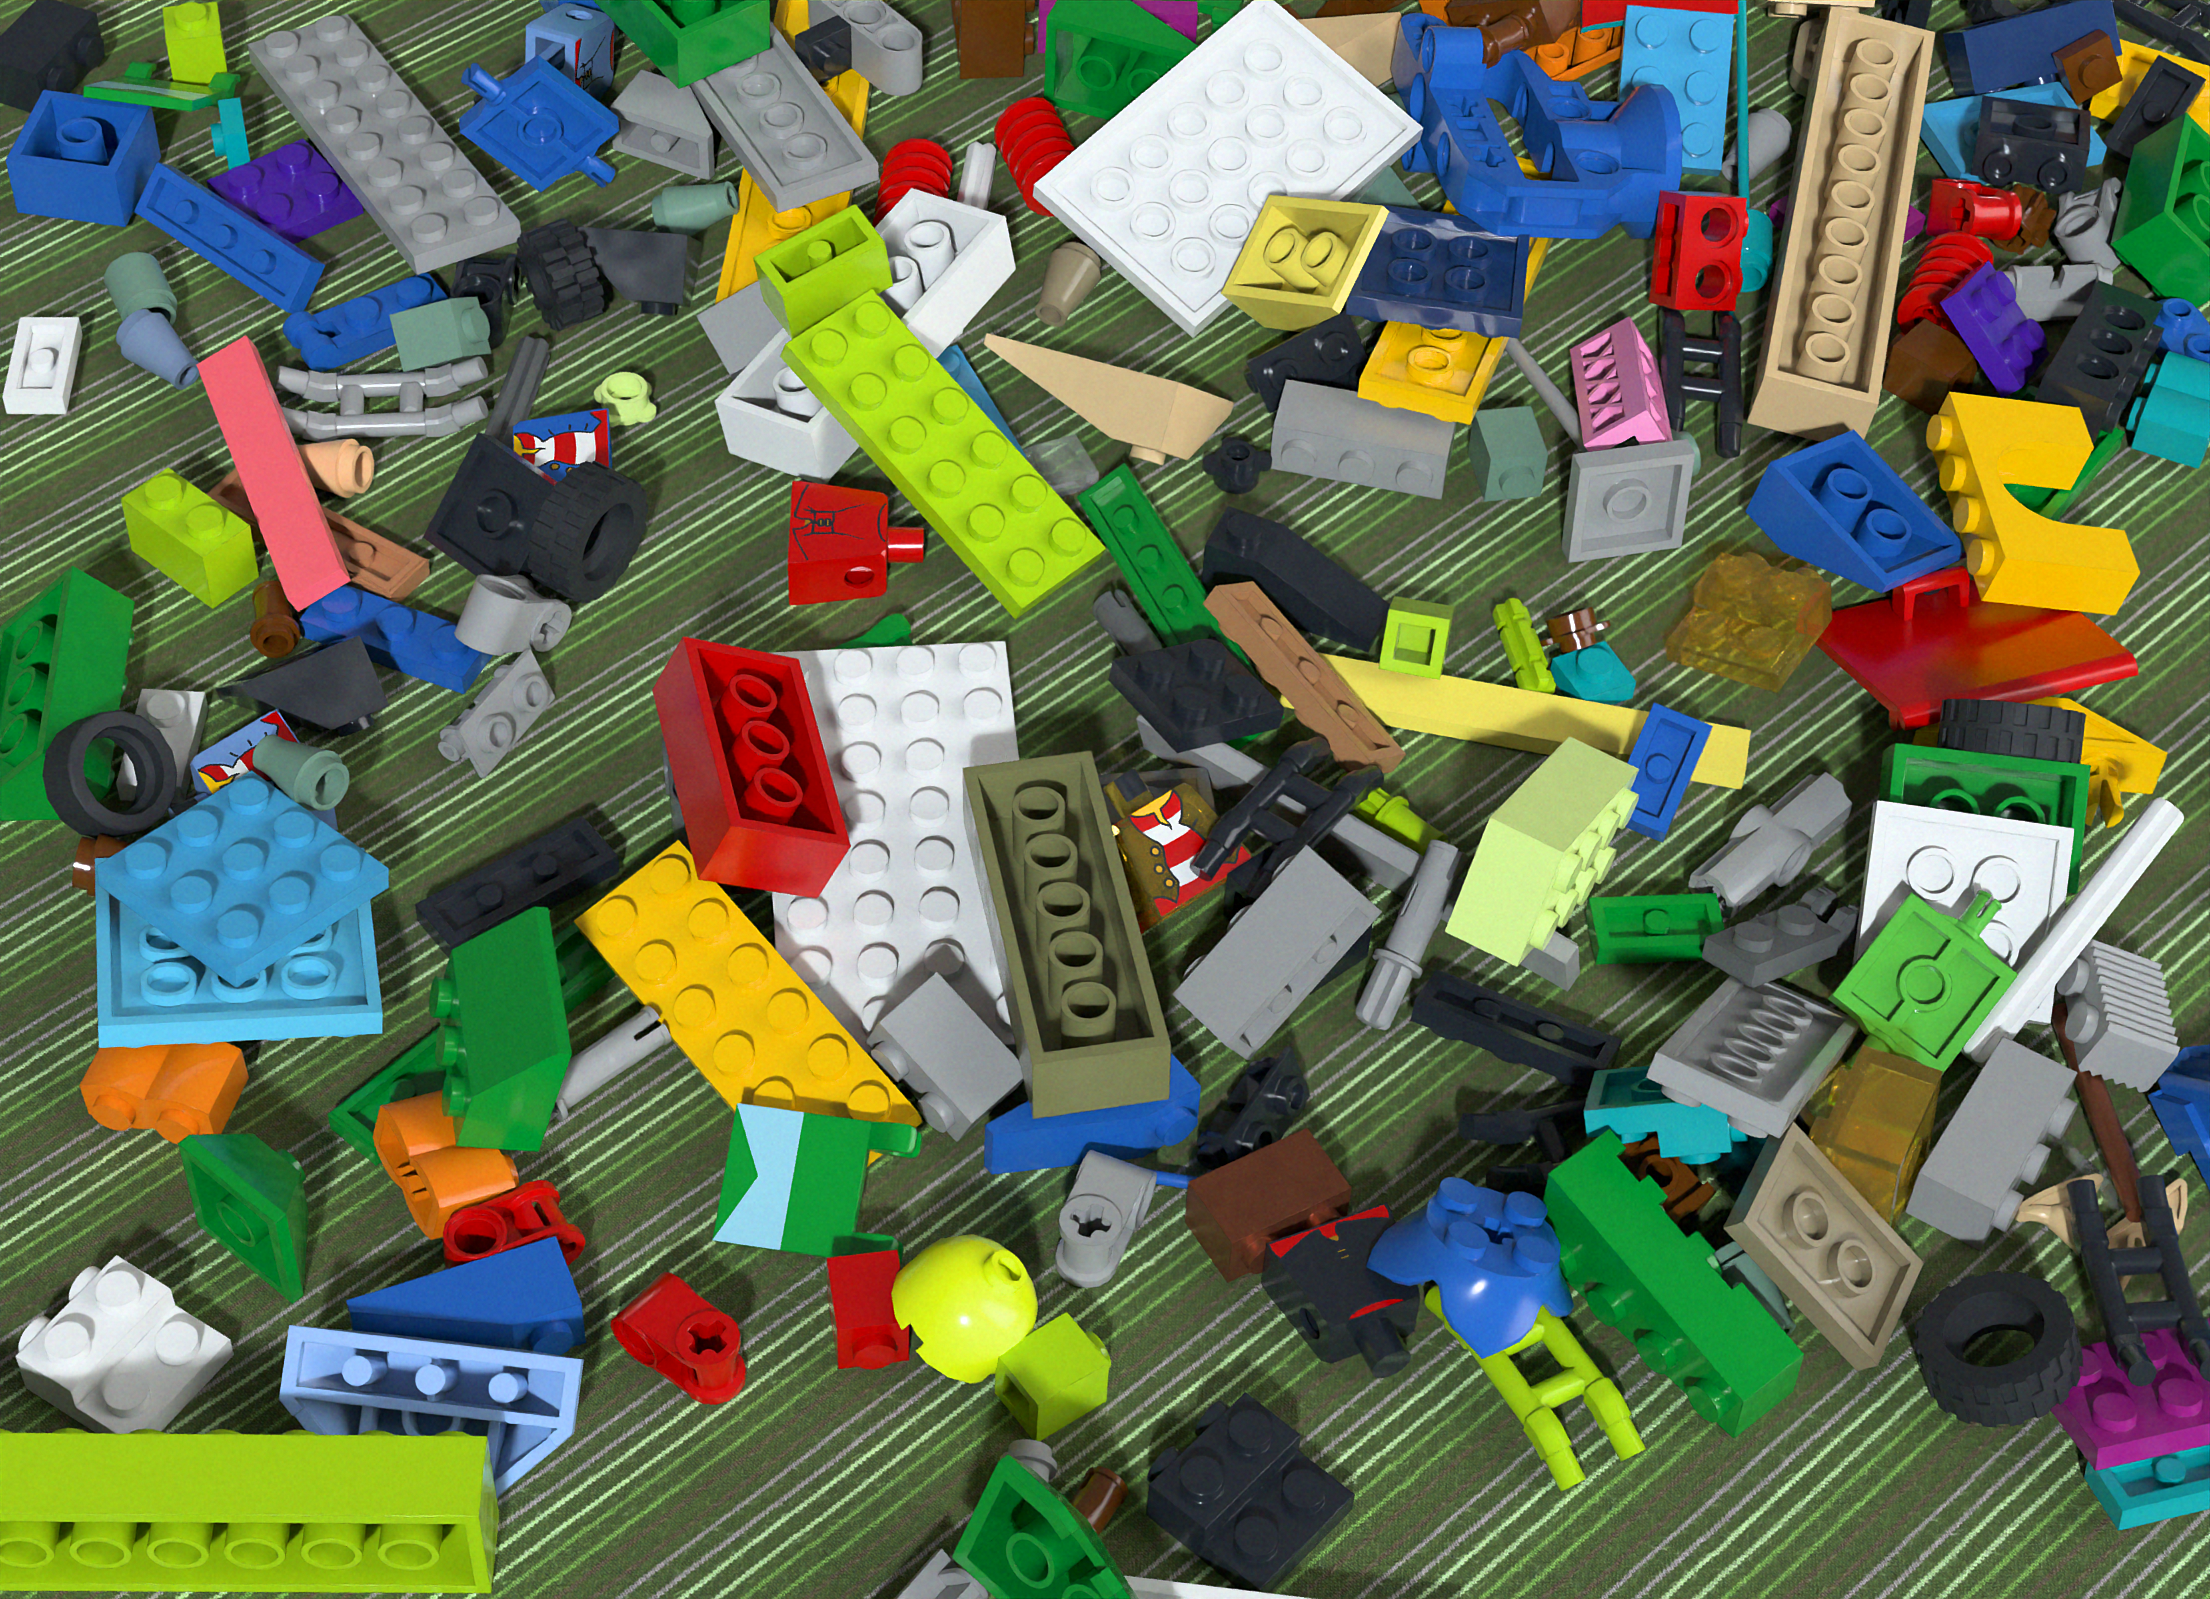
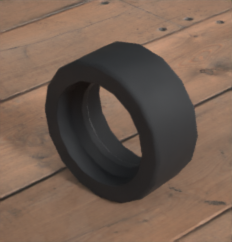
M123 710L97 713L74 721L58 732L45 753L42 777L47 799L60 820L78 834L97 839L99 833L111 837H120L144 830L162 818L175 797L177 769L172 749L159 729L140 715ZM105 737L111 739L124 749L133 763L137 780L135 799L130 808L123 812H111L97 802L86 784L83 770L85 750L90 742L97 738Z

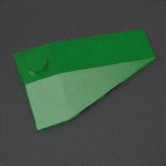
M1009 1454L998 1461L952 1555V1558L996 1599H1138L1088 1519L1031 1467Z

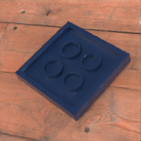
M1382 205L1389 213L1349 293L1346 315L1360 316L1373 322L1389 320L1417 324L1430 330L1446 328L1474 332L1487 338L1503 336L1519 339L1523 316L1530 234H1520L1518 237L1497 236L1466 216Z

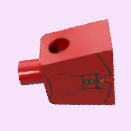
M792 481L788 547L789 605L880 597L887 592V563H923L924 527L888 526V497L882 492Z

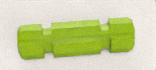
M1508 598L1504 604H1498L1494 607L1492 617L1497 630H1501L1500 638L1512 671L1517 672L1515 679L1519 689L1553 695L1556 683L1551 670H1547L1548 662L1536 630L1531 628L1532 620L1528 609L1522 605L1520 599Z

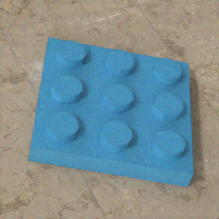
M252 770L97 865L99 886L235 988L389 888L388 867Z

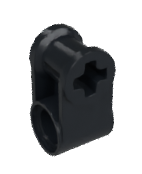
M508 254L506 259L470 257L456 263L455 278L450 289L451 298L478 297L480 308L486 314L490 326L488 338L490 350L496 349L504 342L513 307L519 299L521 286V270L519 265L521 261L517 254Z

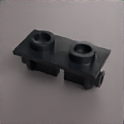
M1347 309L1246 361L1250 371L1244 374L1245 381L1254 394L1260 393L1268 413L1278 410L1286 379L1323 386L1349 372L1354 365L1368 362L1369 359L1351 317L1346 315Z
M1286 1046L1277 1060L1271 1057H1263L1261 1061H1254L1248 1066L1246 1074L1227 1100L1230 1110L1240 1112V1114L1220 1110L1207 1130L1197 1140L1199 1150L1196 1157L1204 1167L1210 1170L1218 1169L1281 1140L1294 1119L1302 1113L1311 1095L1292 1047Z

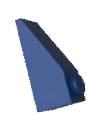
M1171 1053L1170 1095L1167 1100L1033 1119L1029 1101L985 1125L984 1166L991 1175L1081 1165L1090 1150L1108 1154L1119 1160L1143 1158L1164 1145L1173 1146L1180 1143L1197 1127L1201 1085Z
M556 1236L346 1300L353 1331L513 1348L554 1355H562L570 1348L586 1343L582 1303Z

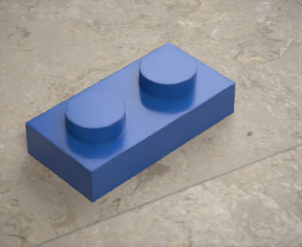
M1654 702L1627 762L1639 769L1631 791L1639 794V799L1630 820L1625 826L1626 828L1659 842H1664L1710 737L1712 725Z

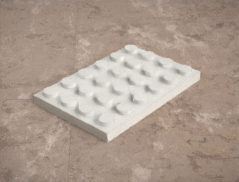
M1253 0L1034 184L1033 197L1194 338L1233 304L1221 292L1269 195L1347 202L1387 165L1391 166L1421 139L1423 127L1274 0Z

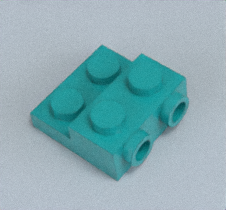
M1650 1066L1598 1070L1594 1073L1584 1107L1587 1138L1599 1137L1610 1129L1622 1144L1643 1140L1647 1137V1132L1657 1131L1661 1158L1679 1157V1161L1684 1164H1704L1715 1161L1721 1157V1153L1732 1152L1733 1142L1748 1140V1134L1735 1129L1727 1122V1114L1703 1103L1700 1107H1689L1665 1096L1661 1092V1084L1646 1078Z

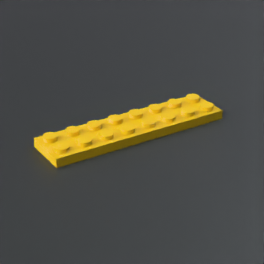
M1515 156L1526 179L1551 181L1554 168H1552L1550 173H1542L1538 171L1533 160ZM1448 199L1441 213L1463 216L1458 213ZM1530 237L1524 304L1554 238ZM1388 320L1360 376L1357 397L1378 402L1388 408L1400 407L1432 415L1441 421L1460 422L1471 425L1510 337L1487 338L1474 332L1446 328L1430 330L1417 324Z

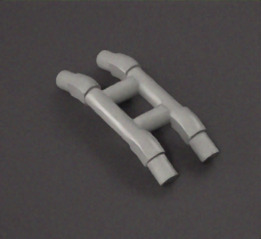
M480 356L455 365L449 363L438 368H426L425 371L357 375L324 374L311 370L305 372L279 366L274 380L275 389L300 394L305 399L317 402H339L340 399V415H336V413L323 414L310 410L303 412L281 406L291 433L301 435L302 439L319 443L338 439L408 435L443 437L461 431L463 426L488 418L489 415L487 405L481 396H476L455 405L449 403L438 408H425V411H423V395L427 394V397L446 396L462 390L465 385L487 378L488 371L485 362ZM400 396L399 412L364 414L365 397Z

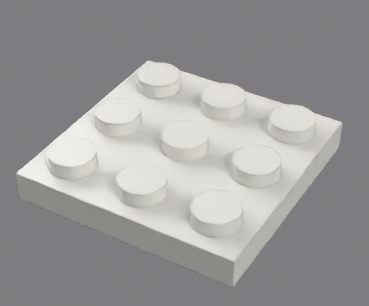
M1877 800L1873 803L1853 965L1910 893L1915 894L1938 913L1959 919L1976 897L1977 892L1982 890L1992 896L1977 914V917L1988 903L1995 898L2001 903L2002 909L1996 913L1979 936L1984 940L1995 957L2017 972L2065 910L2074 829ZM2055 986L2028 1019V1023L2041 1025L2051 1023Z

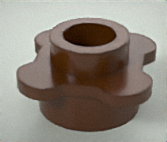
M1593 606L1571 610L1546 619L1550 637L1539 641L1542 647L1559 643L1561 653L1579 650L1596 644L1594 632L1610 627V620L1597 622Z

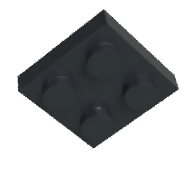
M478 432L423 538L476 577L481 574L493 576H513L519 574L530 580L532 578V570L528 568L527 560L529 559L528 544L531 541L532 528L541 512L540 508L545 499H548L552 493V489L557 484V481L493 436Z
M1216 637L1198 639L1189 643L1115 659L1112 661L1108 681L1176 753L1280 728L1285 710L1280 702Z

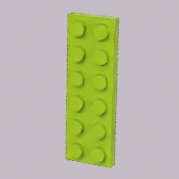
M873 289L867 291L784 345L780 355L783 361L1015 620L1100 560L1106 547Z

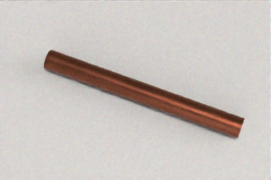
M2066 1003L2058 1004L2052 1008L2051 1020L2069 1068L2077 1072L2074 1081L2125 1215L2130 1222L2138 1223L2140 1222L2141 1210L2135 1180L2141 1177L2102 1075L2092 1076L2090 1070L2084 1072L2079 1070L2074 1042L2067 1039L2065 1034L2068 1018Z

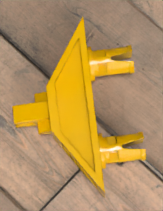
M2045 697L2024 702V704L2057 707L2085 713L2081 764L2091 765L2085 824L2091 827L2098 805L2100 806L2106 828L2118 824L2124 817L2120 791L2153 794L2167 758V752L2069 698ZM1940 723L1916 730L1912 745L1937 748Z

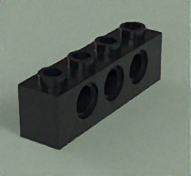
M2099 280L2043 376L2034 402L2079 407L2093 446L2101 431L2112 434L2123 408L2127 407L2136 384H2139L2148 362L2152 360L2165 328L2155 325L2163 304Z

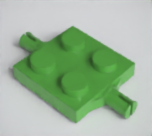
M1979 890L1976 897L1959 919L1938 913L1915 894L1910 893L1830 994L1828 999L1855 1019L1863 1032L1868 1036L1849 1062H1846L1844 1065L1853 1074L1870 1055L1869 1060L1855 1076L1857 1079L1868 1083L1870 1077L1889 1053L1905 1058L1933 1081L1943 1075L2019 975L1995 957L1984 940L1979 936L1996 913L2002 909L2001 903L1996 898L1989 902L1977 917V914L1992 896L1985 891Z

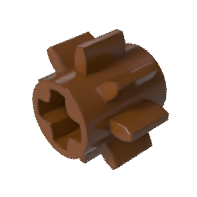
M2016 184L2012 192L2016 193L2021 202L2022 221L2016 236L2011 240L1993 241L1997 248L2000 247L2005 251L2017 252L2018 255H2023L2030 243L2042 249L2052 232L2050 226L2057 213L2055 210L2048 209V203L2042 191L2039 192L2033 188L2022 187L2020 184Z

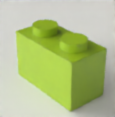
M856 204L753 257L763 301L791 339L802 334L867 291L873 289L879 294L893 286L885 241Z
M169 467L121 498L132 551L212 609L259 577L250 525Z

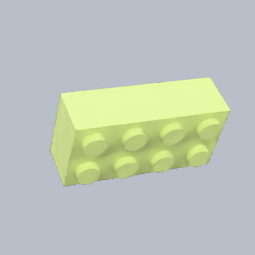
M1569 736L1489 818L1445 932L1516 967L1534 947L1543 951L1552 938L1556 927L1563 928L1570 918L1575 905L1582 906L1589 896L1594 883L1601 884L1606 877L1617 851L1608 845L1617 828L1622 830L1625 828L1639 799V794L1631 791L1639 769Z

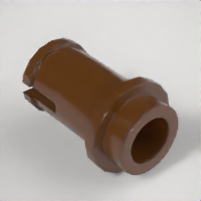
M1507 15L1488 27L1485 25L1474 27L1479 28L1482 33V63L1487 64L1486 69L1497 65L1503 55L1525 46L1526 42L1523 40L1528 39L1529 36L1525 22L1516 15Z
M274 580L265 581L257 585L252 593L255 622L252 623L249 631L250 640L262 655L269 658H281L291 653L300 639L299 625L292 617V604L287 600L281 582Z
M1097 1466L1096 1469L1091 1467L1086 1472L1084 1480L1069 1500V1503L1088 1519L1099 1537L1119 1505L1123 1504L1129 1494L1128 1487L1113 1471L1102 1466Z

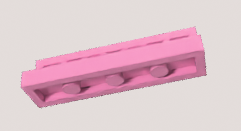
M1630 316L1570 349L1583 443L1588 452L1611 449L1634 435L1640 445L1673 441L1657 359Z

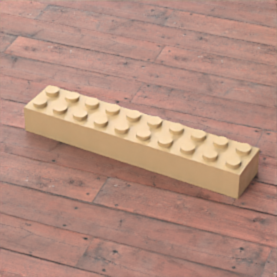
M1832 6L1830 8L1812 63L1747 423L1820 442L1851 430H1855L1863 440L1865 439L1879 404L1935 32Z

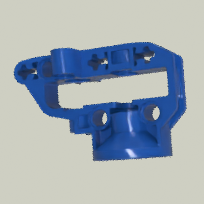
M1410 13L1401 18L1391 64V73L1407 114L1423 127L1421 139L1401 156L1405 172L1436 173L1445 194L1458 213L1478 223L1479 226L1493 235L1518 237L1520 234H1530V237L1597 239L1619 224L1631 239H1655L1660 190L1679 191L1682 174L1683 139L1680 114L1673 94L1663 84L1637 86L1624 102L1589 101L1580 82L1553 81L1526 53L1519 49L1503 55L1497 65L1486 69L1487 64L1482 63L1483 37L1479 28L1447 26L1441 19L1423 13ZM1486 98L1499 101L1507 108L1511 117L1517 118L1524 132L1522 140L1538 171L1550 173L1552 168H1554L1551 181L1529 180L1525 178Z

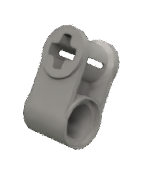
M2116 177L2105 180L2103 187L2078 195L2072 191L2060 195L2059 215L2054 230L2071 265L2100 263L2102 268H2110L2113 271L2121 263V259L2111 245L2124 190L2123 185Z
M481 574L477 575L454 634L463 644L490 655L501 656L510 652H523L525 649L545 652L557 645L564 637L570 625L571 609L561 600L547 599L536 592L532 582L522 575L493 576Z
M1090 1150L1086 1154L1077 1173L1073 1189L1064 1207L1061 1209L1058 1223L1062 1238L1057 1246L1055 1265L1057 1272L1065 1281L1077 1287L1092 1288L1103 1285L1113 1277L1134 1232L1140 1228L1147 1214L1156 1186V1172L1094 1150Z

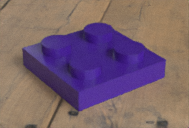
M304 139L282 146L271 153L236 166L225 173L207 180V186L210 191L292 244L299 243L364 213L363 205L338 173Z
M1988 260L1971 270L1940 304L2001 398H2004L2022 388L2050 353L2046 348L2047 339L2040 325L2032 318L2027 319L2015 301L2016 291L2012 282L2003 272H1996Z

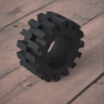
M563 218L519 235L520 237L517 238L519 246L517 256L523 263L519 266L521 273L526 276L528 283H525L528 293L532 292L534 296L533 303L536 309H541L542 319L546 324H550L552 330H557L558 332L602 315L604 300L600 295L604 293L602 285L596 278L599 276L597 267H593L590 259L593 256L589 248L585 249L583 246L584 238L580 232L576 233L575 226L571 222H567V219Z

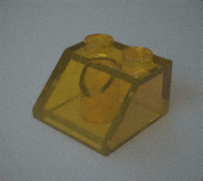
M1862 1045L1852 1069L1840 1067L1828 1099V1106L1833 1107V1110L1828 1119L1817 1116L1808 1138L1895 1231L1911 1196L1917 1176L1928 1157L1943 1071Z

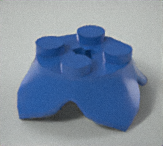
M1448 1177L1443 1179L1436 1194L1426 1205L1388 1228L1373 1247L1366 1265L1367 1268L1398 1284L1407 1286L1421 1284L1422 1286L1427 1281H1435L1439 1286L1442 1312L1449 1325L1482 1359L1520 1342L1532 1329L1542 1305L1551 1316L1555 1317L1567 1316L1574 1308L1571 1291L1561 1273V1244L1553 1228L1545 1221L1548 1212L1546 1205L1536 1196L1526 1192L1517 1191L1506 1195L1485 1187H1475L1470 1182L1461 1178Z

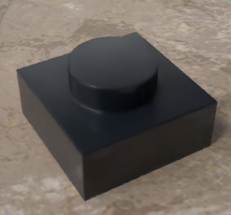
M839 15L795 35V54L819 85L852 69L851 25Z

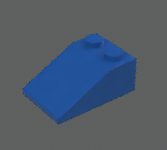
M1855 430L1770 462L1745 511L1782 552L1881 594L1964 559L1967 556L1963 542Z

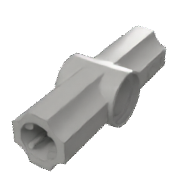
M1826 772L1820 776L1809 774L1769 809L1762 804L1751 808L1736 825L1728 843L1691 874L1688 889L1692 894L1716 893L1722 917L1731 919L1772 883L1779 887L1790 883L1807 863L1813 848L1849 818L1853 803L1847 798L1843 784Z

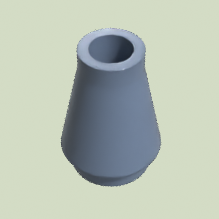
M140 309L130 314L118 328L116 342L121 347V354L125 359L170 382L178 390L186 389L199 377L200 374L196 364L200 362L191 355L163 314Z

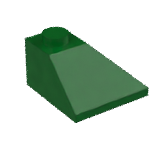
M254 1134L188 1135L178 1143L198 1226L289 1302L294 1304L304 1295L309 1210L303 1186L306 1175L302 1166L287 1150L278 1148L274 1151Z

